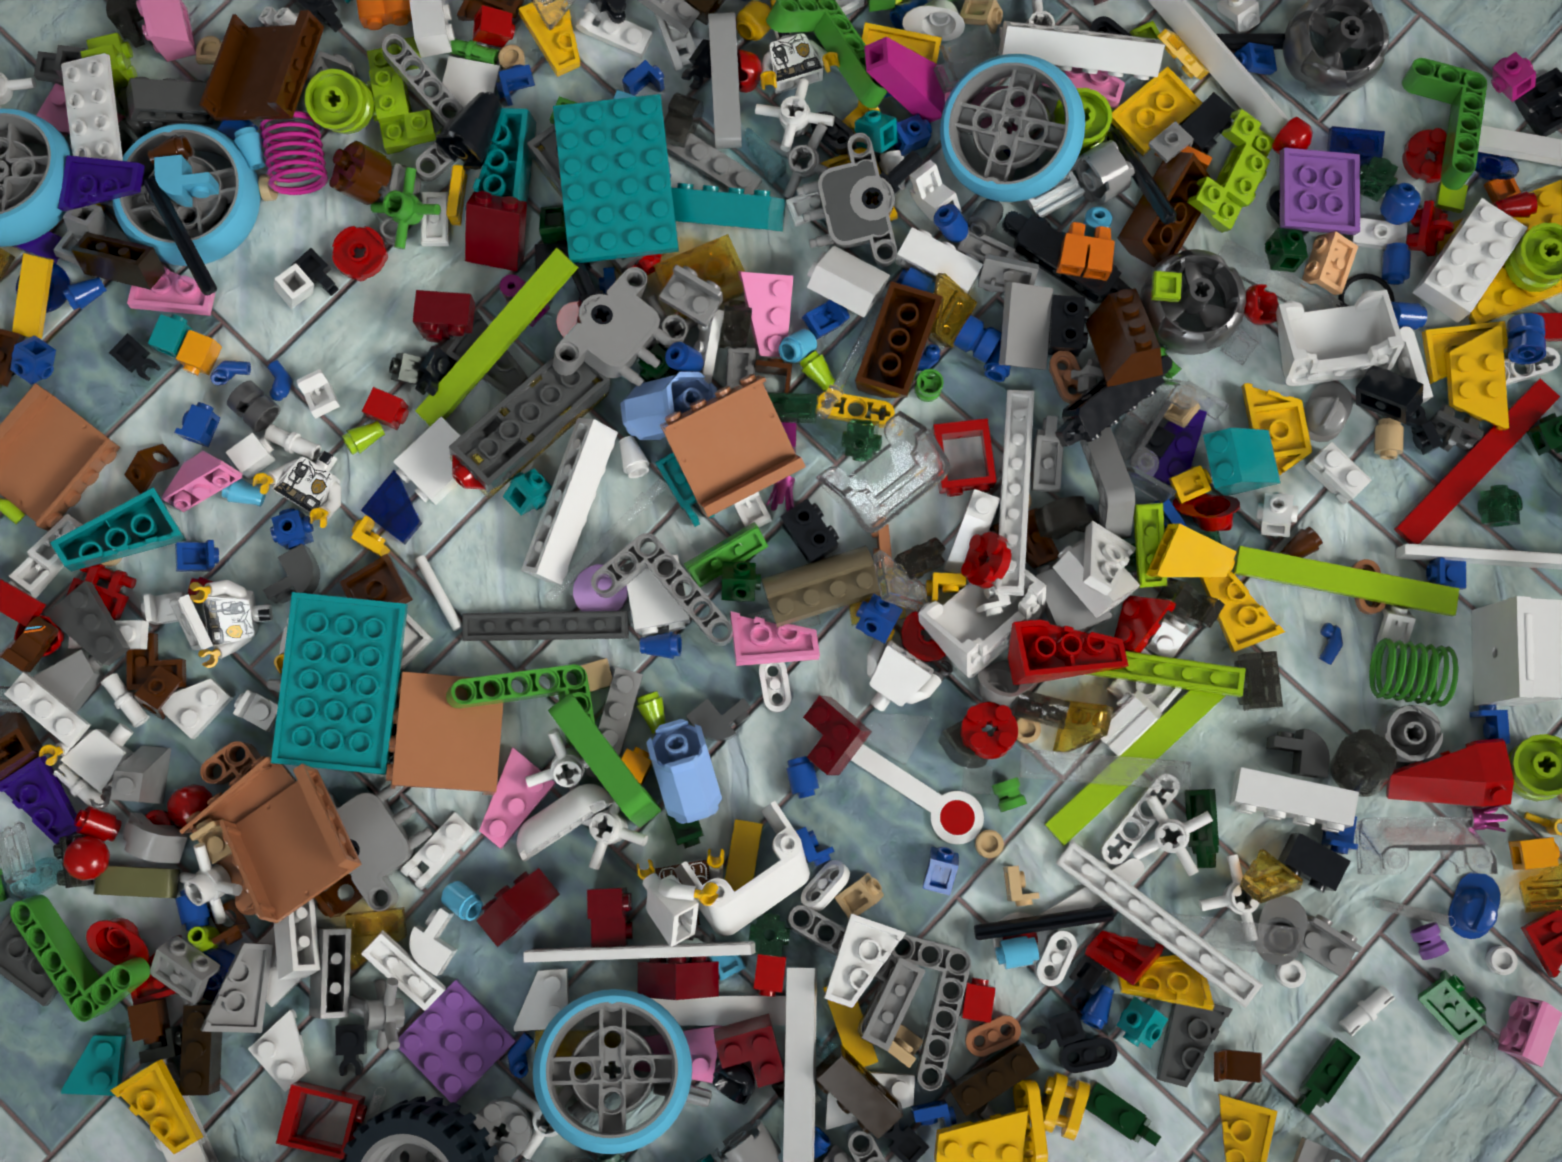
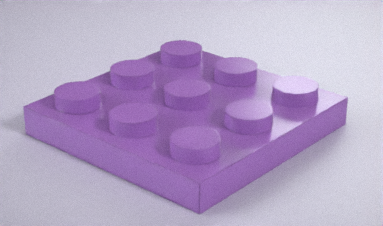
M1283 148L1280 151V228L1323 233L1336 231L1339 234L1347 235L1358 234L1360 232V154Z
M456 979L399 1037V1049L450 1103H456L517 1040Z

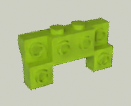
M414 36L403 38L420 57ZM392 44L387 48V51L392 55H397L402 51V48L397 44ZM382 48L367 51L370 81H366V85L374 98L373 119L375 122L379 121L383 145L387 154L399 153L418 144L436 141L437 137H435L436 133L433 127L434 119L430 109L412 112L407 84L385 60ZM410 65L405 71L418 69V67Z
M1243 109L1232 112L1230 118L1234 121L1231 127L1223 130L1221 134L1237 147L1230 150L1216 181L1208 176L1199 179L1197 185L1200 186L1197 195L1190 197L1187 202L1204 214L1211 225L1221 233L1230 231L1242 207H1247L1253 202L1256 196L1255 191L1259 183L1265 178L1267 174L1266 169L1271 161L1267 156L1272 148L1274 139L1259 128L1262 123Z

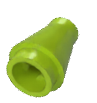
M814 351L799 363L803 368L801 371L824 392L836 383L823 354L819 355L817 351Z
M375 421L346 430L347 433L342 435V439L352 455L357 452L361 454L380 437L384 436L385 433L380 423Z
M653 691L636 698L638 702L636 707L652 734L656 733L655 730L659 725L666 723L662 696L659 697L658 691Z
M213 926L194 927L188 933V940L192 946L202 953L210 954L219 946V944L214 945L211 939L220 935V933Z

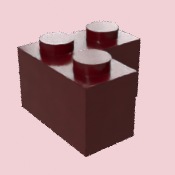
M416 290L412 322L422 337L426 338L429 342L440 343L442 339L450 340L451 335L464 336V333L472 334L475 301L472 295L467 293Z
M819 695L803 717L823 734L807 758L826 775L839 776L872 733L869 728L836 700L828 696Z
M539 868L530 875L527 871L522 873L513 881L515 885L512 888L508 885L504 886L494 895L495 898L481 908L484 913L476 921L497 947L515 935L529 920L547 908L560 895Z
M627 887L587 890L588 919H591V948L627 946L628 939H633V922H628L627 912L632 910V893H627Z
M707 956L690 957V961H686V957L668 958V961H666V958H649V961L638 962L637 993L649 998L666 1000L719 997V961H707Z
M769 1013L714 1029L715 1044L722 1069L751 1061L758 1088L785 1080L784 1067Z

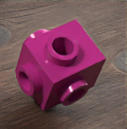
M1517 52L1500 59L1492 67L1491 84L1498 93L1502 92L1511 102L1535 87L1536 71L1533 69V65L1527 58H1522Z

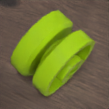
M331 68L320 71L310 80L306 88L305 104L308 114L314 122L328 130L340 134H353L367 126L373 116L374 100L372 92L365 82L343 70Z
M1076 88L1081 97L1085 113V134L1079 156L1104 141L1113 119L1112 109L1107 99L1098 91L1089 88ZM1059 99L1051 118L1052 122L1065 125V113Z
M1541 223L1533 226L1522 236L1505 261V269L1508 276L1518 287L1529 292H1542L1552 288L1562 280L1561 225L1557 223Z
M1548 734L1533 735L1511 749L1508 757L1514 778L1513 792L1524 799L1536 802L1550 800L1562 793L1561 738Z

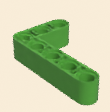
M776 0L766 18L770 28L780 33L814 32L827 52L837 53L840 62L838 69L859 101L868 108H877L888 91L867 73L864 48L866 45L835 0Z
M1418 58L1413 61L1405 74L1402 86L1411 94L1451 104L1441 170V182L1448 189L1458 190L1464 186L1476 168L1487 80L1482 74L1426 58Z
M572 664L461 679L449 687L446 692L447 702L452 707L459 709L558 695L560 701L569 693H572L595 723L587 673L579 665ZM567 673H572L576 676V685H571L567 682ZM540 676H544L549 680V689H544L540 686ZM512 680L521 682L523 686L522 693H517L512 689ZM484 684H491L495 688L494 697L487 696L484 693ZM457 687L467 691V700L462 701L456 697L455 689ZM565 735V739H566L567 743H568L570 746L574 747V745L571 743V741H570V740L568 739V737Z
M569 693L548 709L553 719L628 819L641 828L662 811L650 793L637 781L572 693Z
M38 894L17 901L11 906L10 916L73 1015L79 1021L86 1022L110 1011L149 978L150 966L141 957H135L114 966L100 978L46 896Z

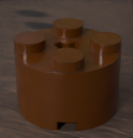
M354 141L346 146L344 150L338 149L333 156L335 166L329 185L358 202L370 205L380 198L381 194L378 191L382 185L387 187L392 172L391 161L386 158L387 156L359 141Z

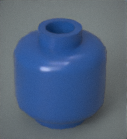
M1409 183L1392 185L1387 189L1381 203V214L1391 224L1400 225L1407 223L1414 218L1421 201V196L1415 187Z

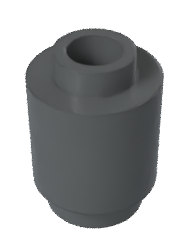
M990 199L982 201L967 221L970 231L979 237H982L984 234L990 236L1003 217L1004 209L999 201Z

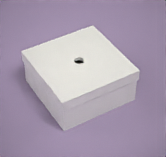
M1515 596L1471 610L1474 706H1524L1562 699V600L1532 599L1531 597Z

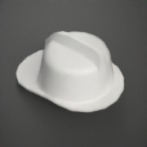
M932 0L923 6L915 7L905 14L902 22L906 31L942 37L941 41H950L960 37L965 27L964 20L958 14L955 5L948 0Z

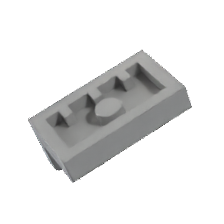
M985 254L982 270L979 275L978 287L989 292L1000 291L1005 293L1006 282L1034 285L1039 264Z
M675 265L673 276L659 295V299L706 328L723 302L721 288L710 280L705 282L698 278L697 273L687 266L682 268Z
M1319 914L1316 917L1307 916V928L1300 952L1337 976H1342L1355 952L1361 953L1363 947L1356 943L1358 939L1345 930L1338 932L1332 928L1333 923Z
M174 936L156 949L150 974L195 1005L202 999L208 979L219 971L220 964L181 937Z

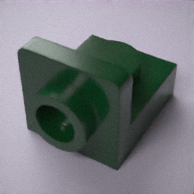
M666 814L677 846L683 844L684 848L687 849L701 843L699 838L705 835L699 820L681 824L676 822L675 818Z

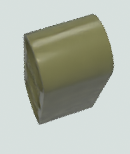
M108 866L104 873L95 878L93 894L177 898L180 869Z

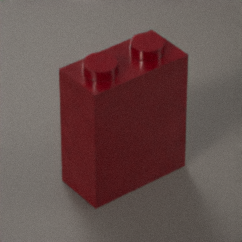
M474 191L466 203L465 262L517 272L524 260L527 202L520 201L511 196L500 197L491 195V193L486 191Z

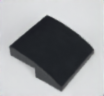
M1557 67L1536 78L1535 87L1514 101L1536 135L1547 137L1562 129V72Z

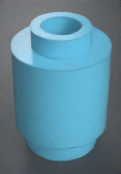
M1103 207L1090 208L1086 212L1083 223L1086 225L1084 236L1094 237L1096 227H1110L1112 222L1111 213Z
M801 329L781 341L779 354L784 361L796 363L816 351V338L809 330Z
M461 881L448 884L442 892V904L459 918L472 921L482 912L481 908L484 905L481 897Z
M1022 936L999 941L1000 947L995 948L998 964H1004L1005 969L1032 965L1033 961L1039 960V951L1034 937Z

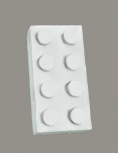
M1481 198L1466 213L1413 291V294L1459 323L1472 312L1528 227Z
M1241 767L1234 774L1229 805L1236 806L1235 811L1240 813L1252 814L1260 811L1264 812V817L1281 821V819L1288 817L1293 818V824L1310 827V825L1316 823L1322 825V830L1339 833V831H1344V829L1354 825L1359 792Z

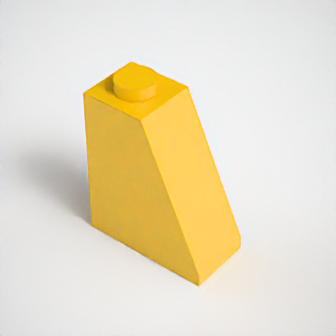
M1168 524L1146 575L1151 577H1226L1234 567V557L1237 551L1184 525Z

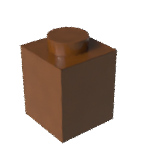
M166 998L127 1007L133 1042L143 1040L144 1045L162 1041L161 1035L166 1034L165 1029L171 1027Z

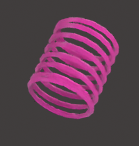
M295 111L293 117L307 119L313 123V126L302 122L287 121L275 123L265 128L266 123L274 119L263 120L260 123L259 129L262 132L261 138L264 140L262 146L265 149L264 156L267 159L265 165L268 168L267 175L270 177L268 185L271 189L281 194L302 195L315 192L324 187L329 178L327 176L328 172L325 169L326 162L323 159L324 152L322 150L323 144L320 140V125L314 122L307 112ZM288 126L310 129L305 132L284 131L275 134L269 132L276 128ZM273 139L289 140V141H276V140H273ZM310 139L315 140L313 143L306 142ZM282 146H305L294 150H276V148ZM312 148L316 149L314 152L308 151ZM287 155H307L296 159H276ZM314 157L317 158V160H316L315 162H314V161H310V159H312V158H314ZM292 164L307 165L303 167H295L290 169L279 168L285 165ZM299 172H310V173H311V174H309V175H305V176H301V177H294V178H283V177H281V176H283V175L291 174V173H299ZM321 175L319 180L299 187H282L274 184V181L284 183L301 182Z

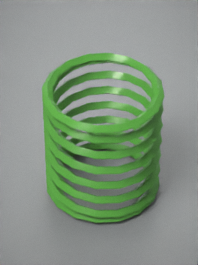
M1384 638L1376 645L1371 658L1369 671L1371 691L1376 698L1383 697L1386 700L1393 698L1396 701L1403 699L1406 702L1414 701L1417 704L1424 702L1427 705L1445 706L1452 699L1456 690L1459 672L1458 658L1450 646L1444 647L1441 645L1435 648L1432 644H1429L1425 647L1421 642L1414 645L1411 641L1404 644L1401 640H1398L1394 643L1390 638ZM1398 645H1400L1401 651L1398 657L1396 668L1397 683L1393 689L1392 679L1396 665V648L1398 647ZM1388 646L1386 682L1384 687H1382L1381 665L1385 648ZM1408 647H1410L1411 653L1407 665V685L1403 691L1402 682L1404 679L1407 664L1406 650L1408 649ZM1421 648L1422 653L1417 669V651ZM1431 649L1432 655L1428 666V651ZM1448 652H1450L1453 662V676L1451 687L1446 698L1443 701H1440L1439 698L1441 697L1448 680ZM1442 657H1444L1443 676L1437 691L1438 669ZM1375 666H1376V684H1377V688H1378V690H1379V693L1377 692L1376 687H1375ZM1417 670V688L1414 692L1413 683ZM1426 676H1427V686H1428V689H1427L1426 693L1424 694L1423 686H1424L1425 679H1426Z

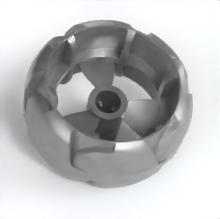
M1308 0L1293 15L1287 25L1283 43L1285 64L1291 75L1296 80L1305 83L1306 89L1315 94L1338 96L1356 91L1378 73L1385 61L1384 56L1389 47L1388 26L1382 13H1377L1370 0ZM1325 17L1336 19L1340 23L1330 31ZM1310 31L1325 36L1324 47L1328 53L1324 57H1319L1314 50L1310 40ZM1349 47L1360 49L1361 55L1357 61L1358 66L1343 70L1344 67L1340 54Z
M1191 249L1182 251L1179 254L1170 255L1160 261L1145 280L1141 289L1140 299L1158 343L1168 346L1170 351L1178 354L1196 355L1207 353L1212 349L1220 347L1235 333L1244 317L1246 292L1244 283L1237 270L1232 266L1228 267L1221 256L1206 250ZM1154 271L1177 272L1185 275L1188 288L1182 295L1180 302L1151 300L1152 274ZM1214 287L1223 299V307L1207 304L1214 295ZM1183 312L1192 315L1198 313L1207 329L1203 332L1188 331L1179 327V323L1175 320Z

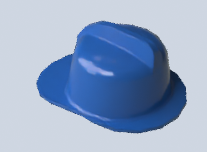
M1473 872L1461 878L1457 885L1448 916H1452L1449 917V924L1453 926V931L1461 937L1468 939L1480 938L1487 934L1497 922L1501 894L1499 886L1493 878L1485 873Z

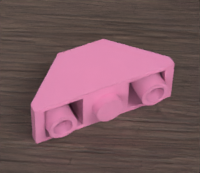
M202 451L183 463L163 493L162 500L185 512L241 479L242 473L220 459Z

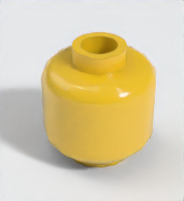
M753 0L742 8L736 16V28L741 37L746 40L758 41L772 29L766 22V18L771 11L769 5Z

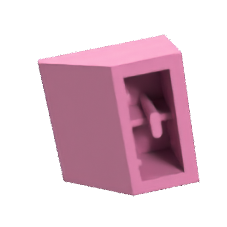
M182 0L136 1L138 11L145 21V24L142 25L144 36L147 41H152L156 53H161L167 62L196 55V45L187 7Z
M1517 996V999L1510 1005L1508 1023L1499 1034L1498 1040L1500 1044L1498 1050L1526 1063L1542 1067L1562 1013L1547 1002Z

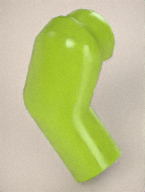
M0 498V511L15 525L18 524L26 515L11 501Z

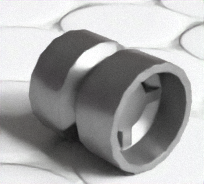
M246 381L234 389L227 400V406L239 417H243V421L255 432L266 429L275 421L280 413V406L269 396H264V392L253 381Z

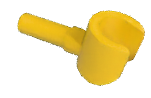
M1528 812L1524 814L1525 819L1541 824L1549 834L1562 836V833L1557 829L1558 823L1562 824V819H1546Z

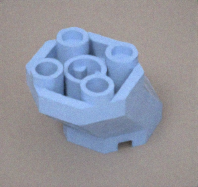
M678 372L673 376L642 383L641 386L636 385L620 403L623 425L631 436H636L639 440H661L665 435L660 424L666 422L665 417L677 411H680L682 414L690 410V405L700 399L708 401L716 397L714 393L717 391V388L712 383L708 384L704 380L705 376L700 372Z
M683 719L659 725L655 730L656 736L653 740L650 737L646 742L667 814L681 824L710 817L718 811V804L722 800L702 728L696 724L693 727L688 724V721Z

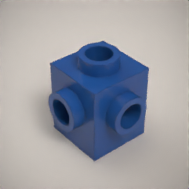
M34 335L14 345L10 370L31 385L42 379H47L54 371L53 365L56 350Z
M294 508L280 511L278 516L271 518L273 527H270L272 538L275 543L278 542L279 545L287 550H291L300 544L305 545L314 542L311 533L314 531L313 524H310V517Z
M873 594L869 603L863 601L858 609L856 616L860 617L855 628L885 644L903 609L891 603L888 599Z

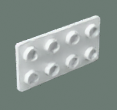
M103 53L62 63L61 68L72 156L123 161L110 56Z

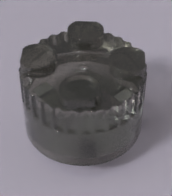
M1360 729L1358 732L1349 734L1342 740L1331 760V775L1340 788L1357 791L1360 797L1373 796L1385 787L1394 772L1398 758L1397 752L1394 747L1390 746L1388 741L1378 734H1374L1372 730Z

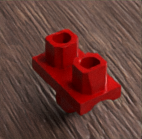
M1433 200L1424 201V207L1417 209L1411 224L1414 227H1420L1419 232L1409 233L1406 239V244L1410 250L1422 251L1427 256L1436 255L1438 241H1444V236L1451 234L1455 226L1454 223L1447 221L1448 214L1443 213L1441 209L1434 206Z

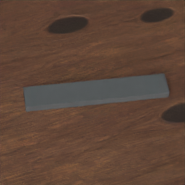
M628 611L462 613V641L629 639Z

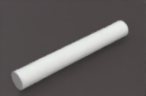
M425 555L419 556L415 559V562L452 630L457 631L461 629L462 623Z

